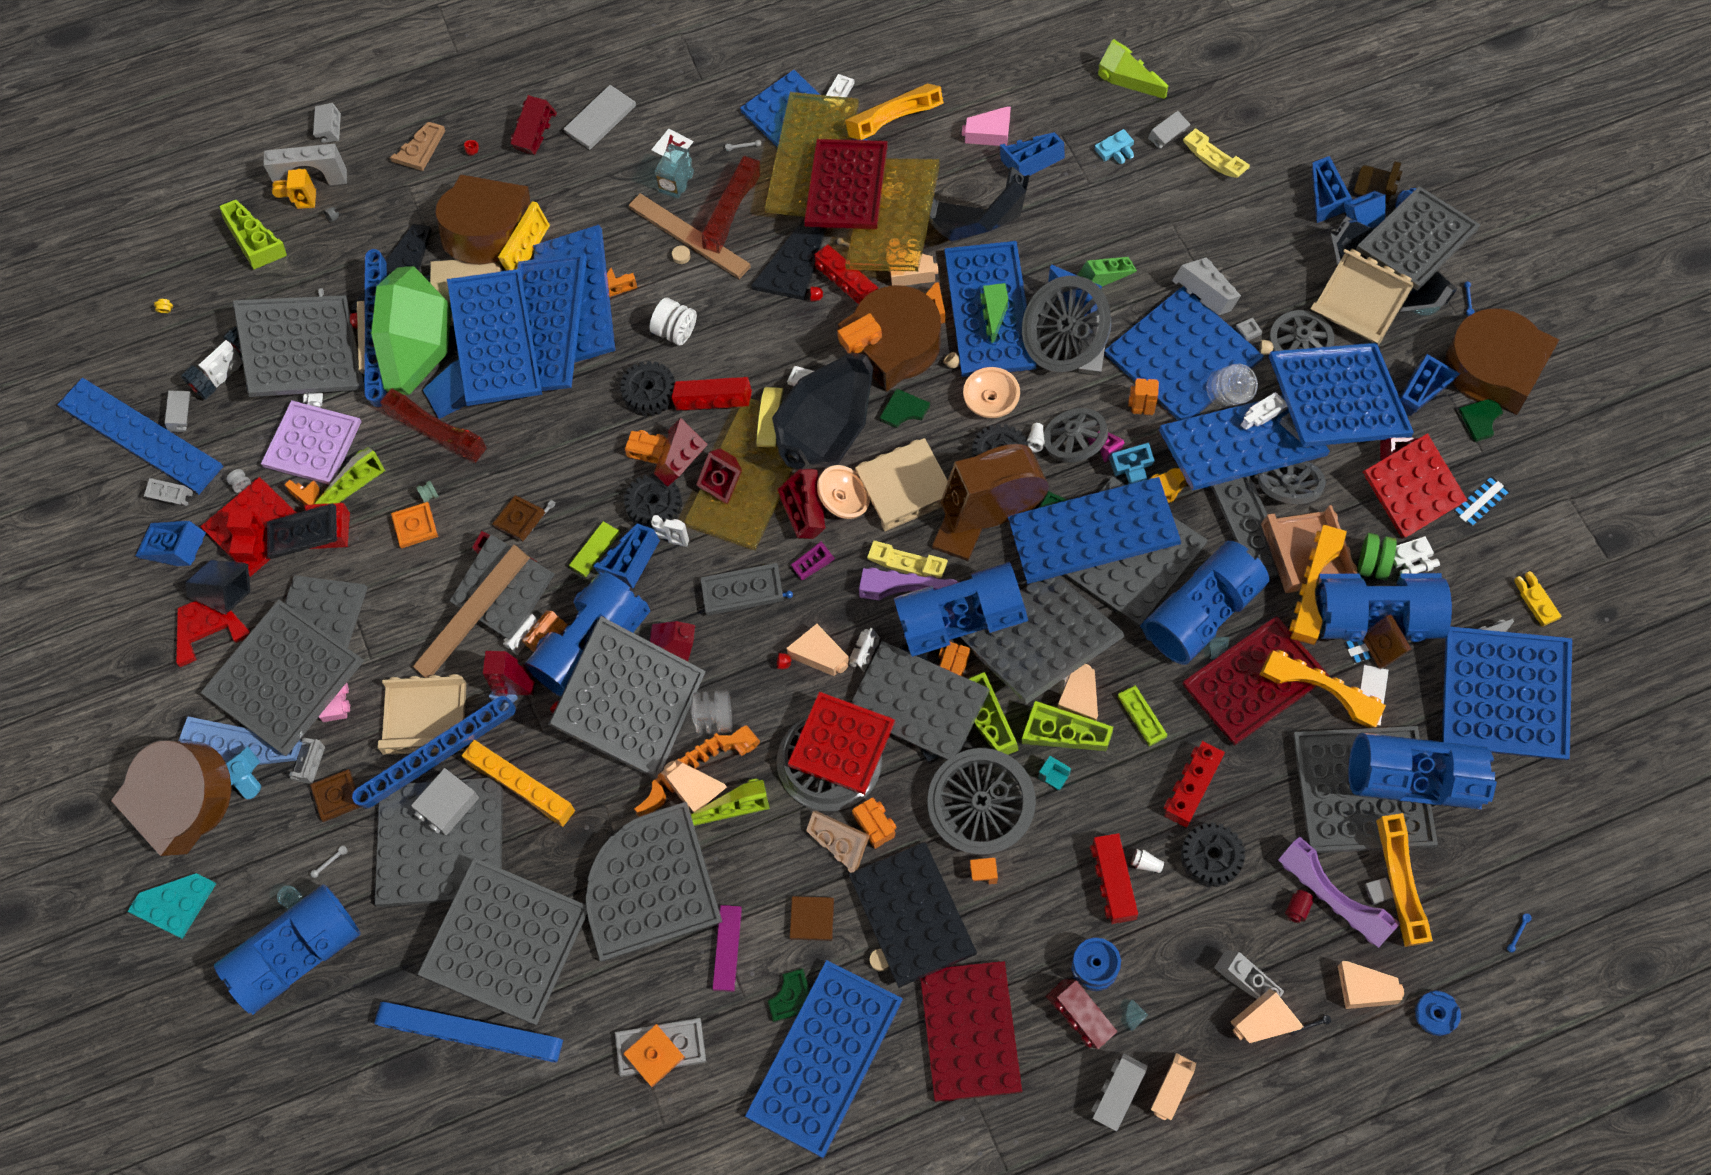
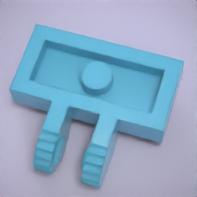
M1123 129L1096 144L1094 150L1104 161L1114 157L1119 164H1123L1125 159L1121 152L1128 159L1134 157L1133 151L1130 149L1134 145V140Z

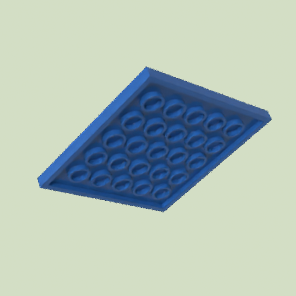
M1184 286L1104 350V355L1134 382L1137 378L1146 379V381L1148 379H1157L1159 381L1157 402L1178 421L1197 416L1262 361L1264 357L1263 354H1260L1254 346L1217 314L1201 303L1196 296L1186 292L1187 289Z
M1377 343L1270 352L1269 359L1302 447L1412 437L1413 429Z
M1450 627L1445 641L1442 742L1487 747L1491 753L1569 760L1572 638Z

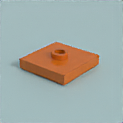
M428 502L391 513L401 548L438 537Z
M657 1024L623 1053L651 1087L685 1058Z

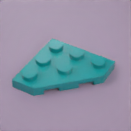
M195 873L139 893L127 912L183 939L216 883Z

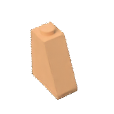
M891 246L887 247V260L892 286L935 282L938 266L937 263L933 262V256Z
M818 624L787 647V653L791 659L832 676H835L837 673H843L848 668V656Z
M1084 664L1071 673L1058 703V709L1097 721L1095 670L1089 665Z
M679 760L669 762L664 767L665 770L661 772L680 799L688 803L689 810L693 813L703 808L726 788L724 783Z
M1342 961L1338 965L1346 1009L1395 1005L1404 997L1403 986L1399 984L1396 977L1348 961Z
M1272 989L1266 991L1231 1021L1235 1027L1232 1030L1240 1040L1244 1038L1249 1043L1296 1031L1303 1027L1280 996Z
M1177 1053L1151 1108L1154 1114L1163 1120L1167 1118L1172 1120L1196 1067L1195 1062Z

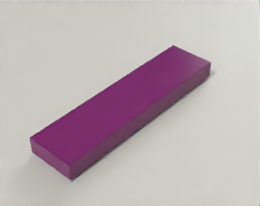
M721 905L720 914L723 923H720L718 928L713 991L735 992L742 907Z

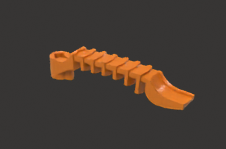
M746 725L731 736L714 734L713 738L710 740L706 739L702 745H697L693 751L687 752L683 758H678L677 760L687 765L691 764L696 769L699 767L697 759L701 758L705 763L709 760L706 754L709 751L715 757L718 755L717 749L720 747L724 752L736 749L743 756L754 750L759 745L760 740ZM661 773L652 782V790L649 797L634 809L639 817L653 813L664 805L666 795L662 788L663 785L672 793L675 792Z

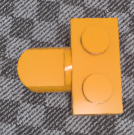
M306 169L288 170L287 180L273 182L272 194L275 197H289L291 203H295L297 209L315 208L316 189Z

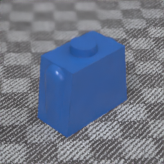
M1373 191L1344 203L1347 217L1371 228L1377 227L1385 220L1384 194Z

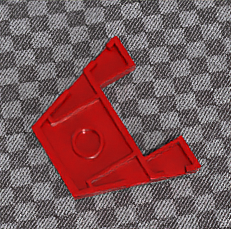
M198 601L178 608L177 665L182 667L197 660L191 645L192 642L229 627L235 643L245 640L251 632L232 611L225 615Z

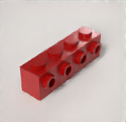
M827 244L815 254L816 268L857 304H860L868 294L878 289L872 281L830 245Z
M748 377L676 381L672 399L676 410L749 406L752 389Z
M1202 741L1200 747H1194L1190 756L1193 760L1191 764L1186 763L1181 773L1185 775L1182 781L1177 780L1172 790L1176 792L1173 799L1169 797L1165 803L1164 809H1166L1164 817L1186 828L1188 827L1224 756V751Z
M1119 833L1094 837L1093 845H1090L1092 857H1096L1098 864L1095 865L1097 878L1101 877L1102 881L1100 893L1107 903L1104 906L1106 918H1110L1111 924L1136 920L1138 910Z

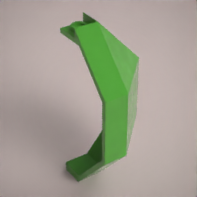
M414 266L396 268L376 287L371 334L384 389L392 396L410 395L448 353L452 313L451 304Z

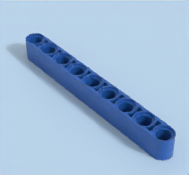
M371 249L365 255V397L374 407H381L386 403L387 391L383 386L378 362L373 364L377 360L375 347H373L374 343L371 332L375 296L373 295L376 293L377 285L387 277V263L378 250Z
M505 696L496 698L358 787L353 792V801L363 808L373 807L510 718L515 713V704ZM509 703L506 711H500L502 704ZM487 714H491L490 721L484 723V716ZM473 725V732L466 734V728ZM456 737V742L453 745H449V739ZM434 748H439L438 754L431 757V751ZM421 759V765L414 768V762ZM403 770V777L396 779V774ZM382 782H385V783H386L385 789H383L382 791H379V790H378L379 784L382 783ZM368 793V799L365 802H361V796Z
M380 1002L374 1024L385 1028L549 1062H558L563 1044L562 1039L387 1002Z

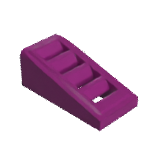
M821 541L792 563L791 566L803 581L828 565L835 558ZM821 551L825 555L824 558H822L819 554ZM813 556L818 558L819 561L817 563L812 558ZM807 560L813 565L811 568L806 563ZM802 564L807 571L803 572L799 565Z

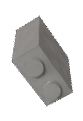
M444 768L411 806L416 811L414 815L423 822L426 819L431 823L429 827L434 832L439 834L441 831L447 835L479 797L474 790Z

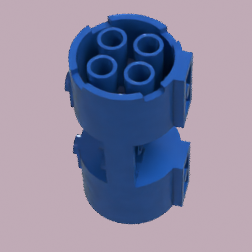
M1226 541L1193 573V576L1176 593H1172L1140 625L1147 640L1151 641L1160 652L1172 661L1182 665L1188 664L1216 636L1217 629L1234 612H1240L1266 587V584L1269 582V575L1265 566L1259 558L1255 560L1248 554V548L1234 541Z
M1010 562L971 573L972 579L937 590H933V586H929L894 598L911 656L949 646V640L980 630L988 629L989 633L1027 622L1026 609Z
M599 572L587 588L585 587L582 592L576 595L573 601L577 611H579L576 620L572 625L566 627L563 636L550 632L541 638L535 652L526 661L525 667L541 684L561 697L598 618L602 616L634 633L650 613L647 602L642 600L639 595L634 597V593L629 590L630 587L617 577L607 572L603 574Z
M1401 573L1396 583L1397 586H1366L1360 574H1319L1316 582V595H1320L1317 598V608L1323 620L1319 635H1321V639H1343L1358 642L1364 639L1367 629L1387 615H1392L1406 640L1419 642L1425 639H1444L1449 633L1452 616L1451 593L1448 582L1445 578H1442L1441 573Z
M1360 733L1355 738L1350 752L1348 777L1351 791L1356 796L1480 810L1483 804L1492 802L1497 784L1495 772H1491L1490 762L1494 761L1493 755L1487 747Z
M322 884L273 922L214 963V968L222 981L224 980L233 998L246 1012L253 1015L289 989V985L322 961L328 960L359 937L361 932L339 899L329 887Z

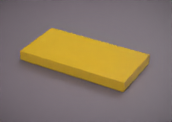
M531 202L498 256L506 271L517 269L518 261L530 260L534 253L533 245L540 243L550 226L537 202Z

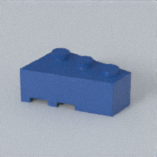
M1053 132L1033 137V140L1022 142V140H1018L1016 144L1008 146L1001 144V161L1008 169L1014 167L1024 176L1032 175L1065 158L1064 142Z
M1330 156L1313 162L1316 221L1319 223L1346 212L1344 203L1352 200V197Z
M1427 354L1416 367L1399 397L1406 414L1409 416L1413 415L1449 386L1460 373Z
M636 524L620 540L621 543L614 550L610 549L607 552V556L600 563L597 562L594 568L597 573L601 572L603 574L607 572L633 589L660 540L654 529Z

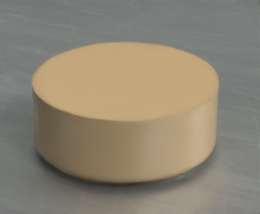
M677 246L672 251L673 260L677 264H685L690 260V251L686 246Z
M881 949L873 951L870 955L871 967L879 972L889 968Z

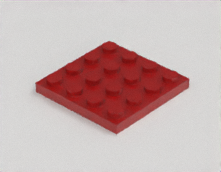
M1428 433L1362 471L1402 539L1467 501Z
M260 477L200 526L234 560L228 551V545L232 541L233 535L225 525L226 517L229 516L230 509L253 510L265 526L259 561H235L248 564L250 577L271 560L267 557V522L297 513Z
M819 692L788 762V766L865 795L895 724V719Z

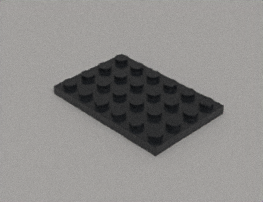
M926 842L849 873L851 882L898 988L977 955L973 942Z

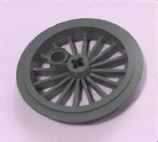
M1081 276L1059 277L1041 287L1030 300L1022 322V337L1028 354L1038 365L1054 372L1072 371L1091 362L1105 347L1111 331L1110 307L1105 294L1094 282ZM1076 290H1082L1081 296L1075 307ZM1070 291L1069 311L1063 293ZM1088 293H1089L1093 298H1092V299L1088 302V304L1081 310V308H1082V306H1083V304H1084V302H1085V299H1086V297H1087V295H1088ZM1058 298L1060 300L1064 315L1055 306V303L1058 300ZM1095 304H1097L1098 310L1084 316ZM1052 309L1060 317L1059 320L1049 316ZM1099 315V322L1085 323ZM1047 319H1051L1057 322V325L1045 324L1047 322ZM1086 327L1085 334L1081 336V330ZM1093 327H1098V331H1097V334H1096V335L1093 334V333H1094ZM1044 329H1057L1041 337ZM1055 337L1054 340L1043 350L1041 343ZM1091 337H1094L1093 342L1091 343V345H1089L1087 340L1091 339ZM1077 338L1087 347L1083 353H1081ZM1073 342L1077 357L1071 359ZM1059 343L1054 357L1051 359L1048 353ZM1066 344L1065 360L1059 361Z
M808 716L799 720L783 737L777 754V770L786 791L797 802L819 811H838L849 808L863 800L872 791L879 779L882 768V755L865 795L839 785L835 787L834 783H831L832 789L821 793L824 784L823 779L820 780L817 793L812 792L807 788L816 777L811 775L802 786L796 778L802 776L805 772L798 771L792 774L788 766L790 752L794 751L795 746L793 745L800 737Z
M970 749L956 754L953 761L951 757L938 769L928 791V811L936 831L953 847L971 854H992L1009 848L1026 833L1035 813V791L1028 773L1015 759L993 749ZM989 764L984 789L981 791L977 765ZM974 765L978 792H976L963 768ZM996 766L1003 769L1004 771L987 790L992 767ZM960 771L973 794L953 781L951 777ZM1006 773L1010 774L1015 780L1009 785L1001 781ZM949 782L970 798L943 792L946 783ZM1018 785L1022 795L1008 797L1009 789ZM995 788H1004L1005 794L1003 796H996L993 793ZM942 796L968 803L945 806ZM981 798L982 801L986 800L985 806H982L981 804L977 805L978 799ZM1023 800L1022 810L996 805V803ZM969 808L954 818L948 812L950 810ZM994 809L1019 814L1020 818L1015 825ZM972 812L959 830L955 822ZM990 812L1012 827V829L1003 835ZM985 813L1000 835V838L989 841ZM977 814L972 838L968 840L962 833ZM981 814L986 842L974 841Z

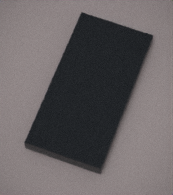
M333 503L267 522V557L270 559L337 541L336 505Z

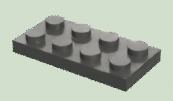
M777 563L701 577L707 616L784 601Z

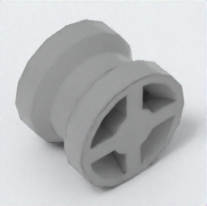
M241 469L230 472L226 478L236 493H241L251 484L250 479L245 477V473Z

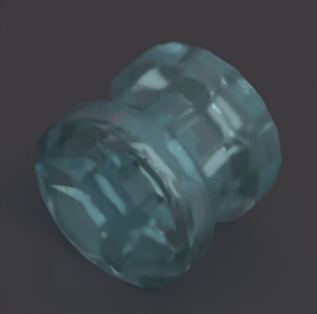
M284 886L277 894L278 902L286 909L291 908L303 899L302 894L293 886Z

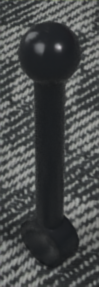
M1325 1015L1321 1020L1303 1025L1301 1029L1289 1032V1034L1295 1036L1299 1031L1323 1023L1328 1025L1331 1023V1017Z

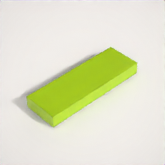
M603 521L569 565L570 569L586 578L594 568V565L620 534L619 530Z
M1136 685L1118 694L1119 700L1149 747L1167 738V733Z

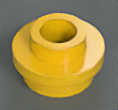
M158 299V301L154 302V307H156L155 310L157 312L170 313L171 309H173V304L167 299Z

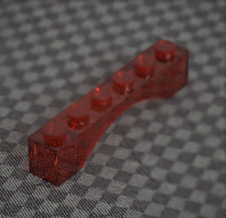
M746 156L742 157L702 233L703 249L720 253L741 201L747 192L754 188L760 177L759 160Z
M392 388L380 402L386 414L475 463L487 449L480 436L467 429H460L437 419L416 405L407 396Z

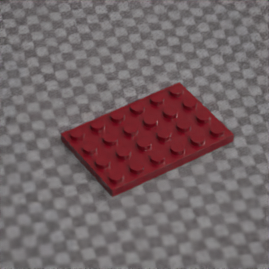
M816 140L804 221L806 227L878 229L888 141Z
M1277 616L1183 681L1182 684L1234 746L1318 687L1317 685L1300 681L1277 684L1259 675L1270 652L1281 650L1288 654V658L1302 660L1307 664V667L1320 669L1325 672V676L1329 677L1328 673L1298 640L1291 639L1292 633Z
M1005 961L947 967L921 978L935 1102L1022 1093Z

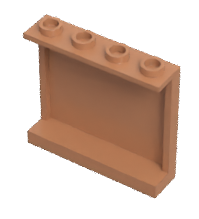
M1332 505L1328 506L1324 512L1277 519L1275 514H1269L1261 523L1285 593L1300 591L1302 583L1306 584L1307 578L1304 577L1307 566H1311L1312 560H1309L1312 548L1316 549L1317 543L1314 542L1317 530L1321 531L1323 525L1341 529L1338 523V516L1334 512ZM1345 540L1339 556L1330 561L1320 574H1357V567L1353 563L1350 548Z

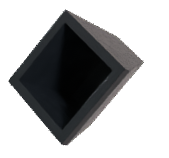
M210 560L185 582L187 597L225 615L251 592L248 564L243 562Z

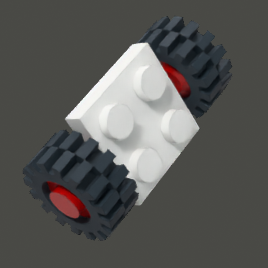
M233 327L223 336L225 341L199 364L203 372L191 365L181 375L184 382L204 400L217 390V387L225 382L243 364L240 359L242 355L237 327Z

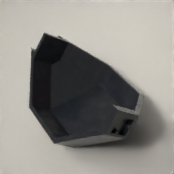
M1010 167L1004 191L987 209L938 202L925 192L920 194L917 210L939 233L950 241L986 233L1021 216L1030 175L1024 176L1014 167Z
M1346 216L1337 231L1331 232L1337 264L1340 263L1344 256L1345 249L1348 251L1351 249L1356 250L1357 246L1374 229ZM1437 270L1418 291L1414 288L1411 289L1399 312L1445 306L1451 300L1457 288Z
M851 352L800 378L775 412L772 420L778 450L788 467L804 470L838 465L866 424L873 367L866 355Z

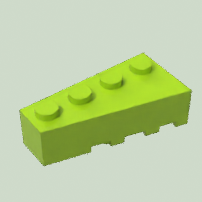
M237 200L219 206L225 223L253 270L287 256L283 242L277 239L269 229L267 230Z
M985 672L970 678L969 680L990 689L973 725L993 750L1007 755L1018 751L1017 742Z
M1035 701L1022 737V744L1107 751L1114 727Z

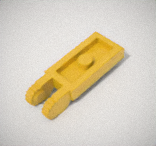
M1533 572L1525 573L1526 580L1531 588H1527V584L1521 576L1514 579L1517 588L1521 592L1520 595L1542 627L1562 617L1540 583L1538 584V580Z

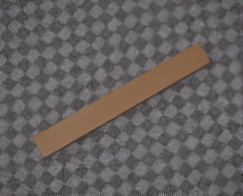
M641 193L629 204V208L734 277L740 279L751 268L750 263Z
M513 545L413 667L425 678L434 675L530 557L518 546Z

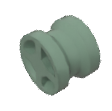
M430 480L426 482V485L416 487L424 503L429 502L432 498L436 499L439 497Z

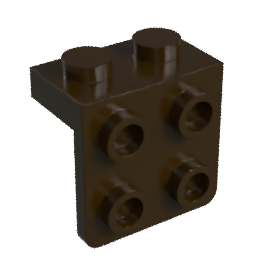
M1394 161L1391 172L1363 165L1353 193L1361 197L1376 191L1385 195V203L1388 204L1391 195L1395 196L1398 185L1395 183L1400 181L1403 172L1400 170L1401 162Z

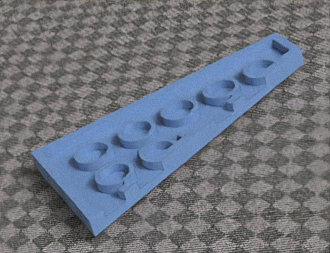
M187 717L178 740L205 743L213 747L225 762L248 746L261 761L258 765L296 761L302 746L300 739L289 754L285 756L250 729L193 717Z

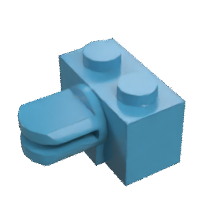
M1149 443L1112 453L1109 458L1114 475L1118 476L1126 473L1129 484L1148 480L1144 468L1152 466L1154 463Z
M248 746L225 763L230 773L231 785H234L245 799H252L260 792L261 784L251 773L261 761Z

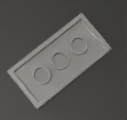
M609 85L564 128V133L590 150L636 106V102Z
M701 1018L658 1025L685 1056L674 1068L706 1063ZM654 1026L615 1032L620 1077L640 1074L623 1053Z

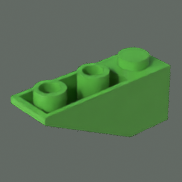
M1129 257L1089 260L1077 276L1105 286L1131 275L1137 270Z
M1005 283L983 286V293L980 294L981 305H985L983 317L984 320L988 321L986 334L990 336L991 343L995 342L1008 309V295Z

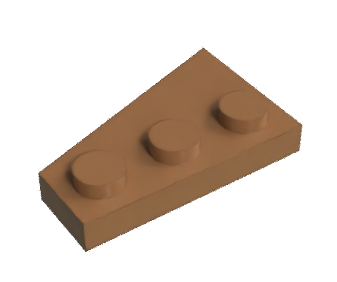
M427 122L414 135V139L408 144L405 143L399 153H394L390 157L391 161L423 171L445 132L444 126Z
M813 811L806 831L823 847H826L833 853L834 857L839 862H842L850 873L858 870L870 835L818 811Z

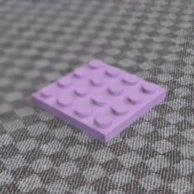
M291 400L261 465L264 468L330 485L339 472L361 424V420L357 417Z

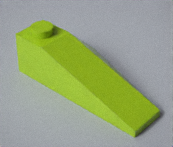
M1113 39L1099 64L1098 75L1111 84L1165 99L1167 97L1168 85L1153 71L1149 72L1143 66V61H1137L1131 55L1132 51Z
M369 447L360 450L351 458L315 504L340 503L383 473L385 469L376 453Z
M759 779L749 780L746 784H742L692 813L694 826L770 809L764 781Z

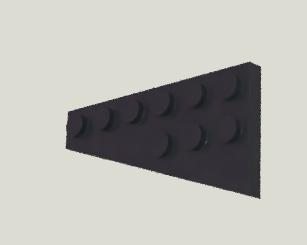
M804 218L751 285L752 290L805 300L815 268V254L821 250L828 227H806Z
M417 224L411 226L386 260L387 276L399 267L414 266L418 271L420 270L432 232L430 226ZM365 289L350 308L351 313H357L358 301H365Z

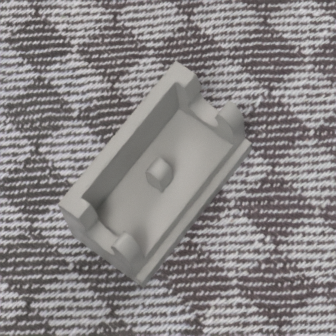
M333 103L315 107L313 135L315 137L325 136L326 138L321 139L323 143L339 141L341 113Z
M1177 111L1152 129L1148 139L1161 149L1170 140L1189 128L1190 123Z
M168 391L165 425L168 431H186L190 391Z
M149 478L144 497L187 506L188 502L185 501L186 496H192L193 491L182 485Z
M302 738V748L294 771L290 772L289 776H291L290 779L293 781L312 784L325 746L320 740Z

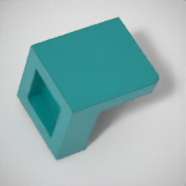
M1049 756L1039 772L1038 779L1059 791L1068 779L1071 768Z

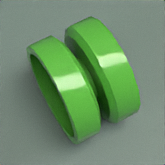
M1367 533L1362 545L1357 573L1361 576L1369 577L1374 569L1375 578L1386 581L1390 575L1395 558L1396 538L1386 536L1380 543L1377 534Z

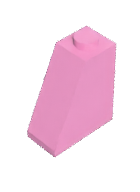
M1004 107L967 118L966 125L962 127V136H965V143L995 146L1006 144L1007 146L1011 107Z

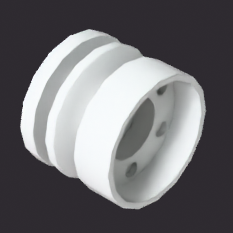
M668 297L664 298L653 312L650 321V331L662 338L667 336V340L679 346L683 345L694 329L697 318L696 311L685 305L680 306L678 302Z

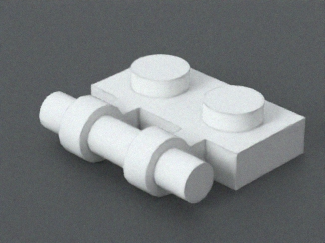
M658 515L653 516L651 523L659 539H668L669 543L688 546L689 537L685 523L677 519H666L663 522Z
M1426 537L1396 546L1393 563L1396 568L1401 566L1405 568L1400 570V574L1429 572L1434 567L1440 566L1437 558L1433 560L1428 559V557L1433 556L1434 552ZM1416 561L1421 562V564L1415 566L1412 563Z

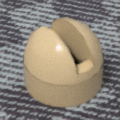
M1261 340L1259 345L1260 354L1269 355L1273 351V344L1268 340Z
M952 352L944 358L943 362L949 368H957L960 364V359L955 352Z

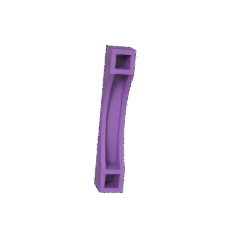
M863 568L859 593L860 598L881 600L899 592L916 591L929 586H933V590H937L960 582L954 579H937L934 576L921 577L913 573L900 574L893 570L886 572L879 571L877 568Z
M1301 837L1297 838L1279 858V861L1286 870L1295 874L1303 885L1310 887L1319 899L1326 901L1335 913L1342 915L1352 928L1359 930L1368 942L1376 945L1378 948L1399 926L1400 923L1384 909L1362 905L1341 893L1324 873L1316 850Z

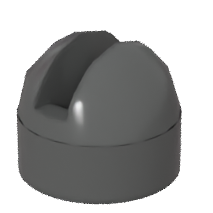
M334 207L323 210L325 218L330 223L339 217V212H335L336 208Z

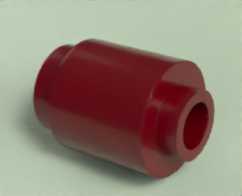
M1297 890L1292 895L1285 912L1288 919L1298 924L1305 922L1313 904V896L1303 890Z

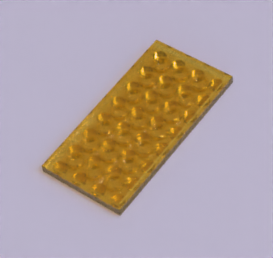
M790 92L765 204V213L805 217L816 140H852L851 137H848L845 120L857 115L859 99Z
M886 158L878 229H853L845 263L846 269L919 272L940 168L939 159Z
M750 398L749 406L739 408L720 447L736 457L742 469L729 503H724L701 488L684 523L687 527L756 551L780 499L777 489L790 478L794 468L788 467L779 454L777 441L776 448L757 447V430L761 402Z

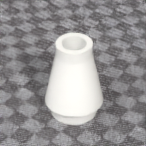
M1040 423L1032 425L1027 438L1028 447L1033 452H1039L1045 446L1043 425Z
M1136 849L1131 865L1135 866V869L1161 873L1164 861L1157 859L1143 849Z

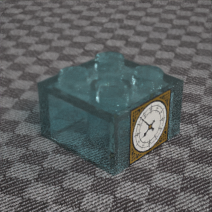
M673 144L668 145L655 170L660 193L679 198L682 192H685L687 182L694 173L689 149Z

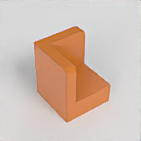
M995 858L970 860L973 881L988 880L989 884H997L998 876Z

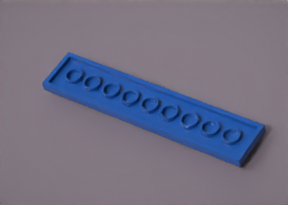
M81 378L58 404L62 410L198 495L223 468V465L84 378Z

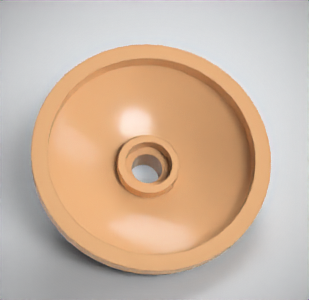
M986 367L975 371L968 377L964 385L963 396L966 405L975 414L985 418H999L1007 415L1016 407L1020 398V387L1016 378L1008 371L997 367Z
M836 465L827 468L819 476L817 482L818 495L823 505L831 513L844 519H854L861 516L867 510L870 498L854 470Z

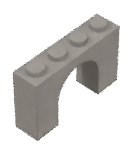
M335 144L264 151V167L272 182L287 180L288 170H292L295 167L311 166L323 172L329 186L347 184V169Z

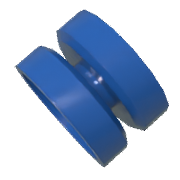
M1102 938L1085 940L1076 949L1072 960L1071 969L1074 979L1087 990L1101 991L1107 989L1114 983L1120 971L1121 958L1119 951L1111 942ZM1094 962L1099 963V966L1093 965Z

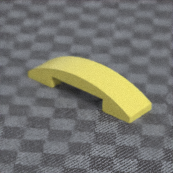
M1196 128L1183 139L1184 143L1199 159L1224 175L1238 178L1250 167L1248 163L1239 157L1231 158L1210 144L1209 137Z
M764 388L758 420L757 447L776 448L777 440L772 417L782 404L783 388Z
M873 541L867 557L881 566L905 574L913 573L921 577L934 576L936 578H942L948 562L947 559L929 555L927 558L893 549L892 545Z

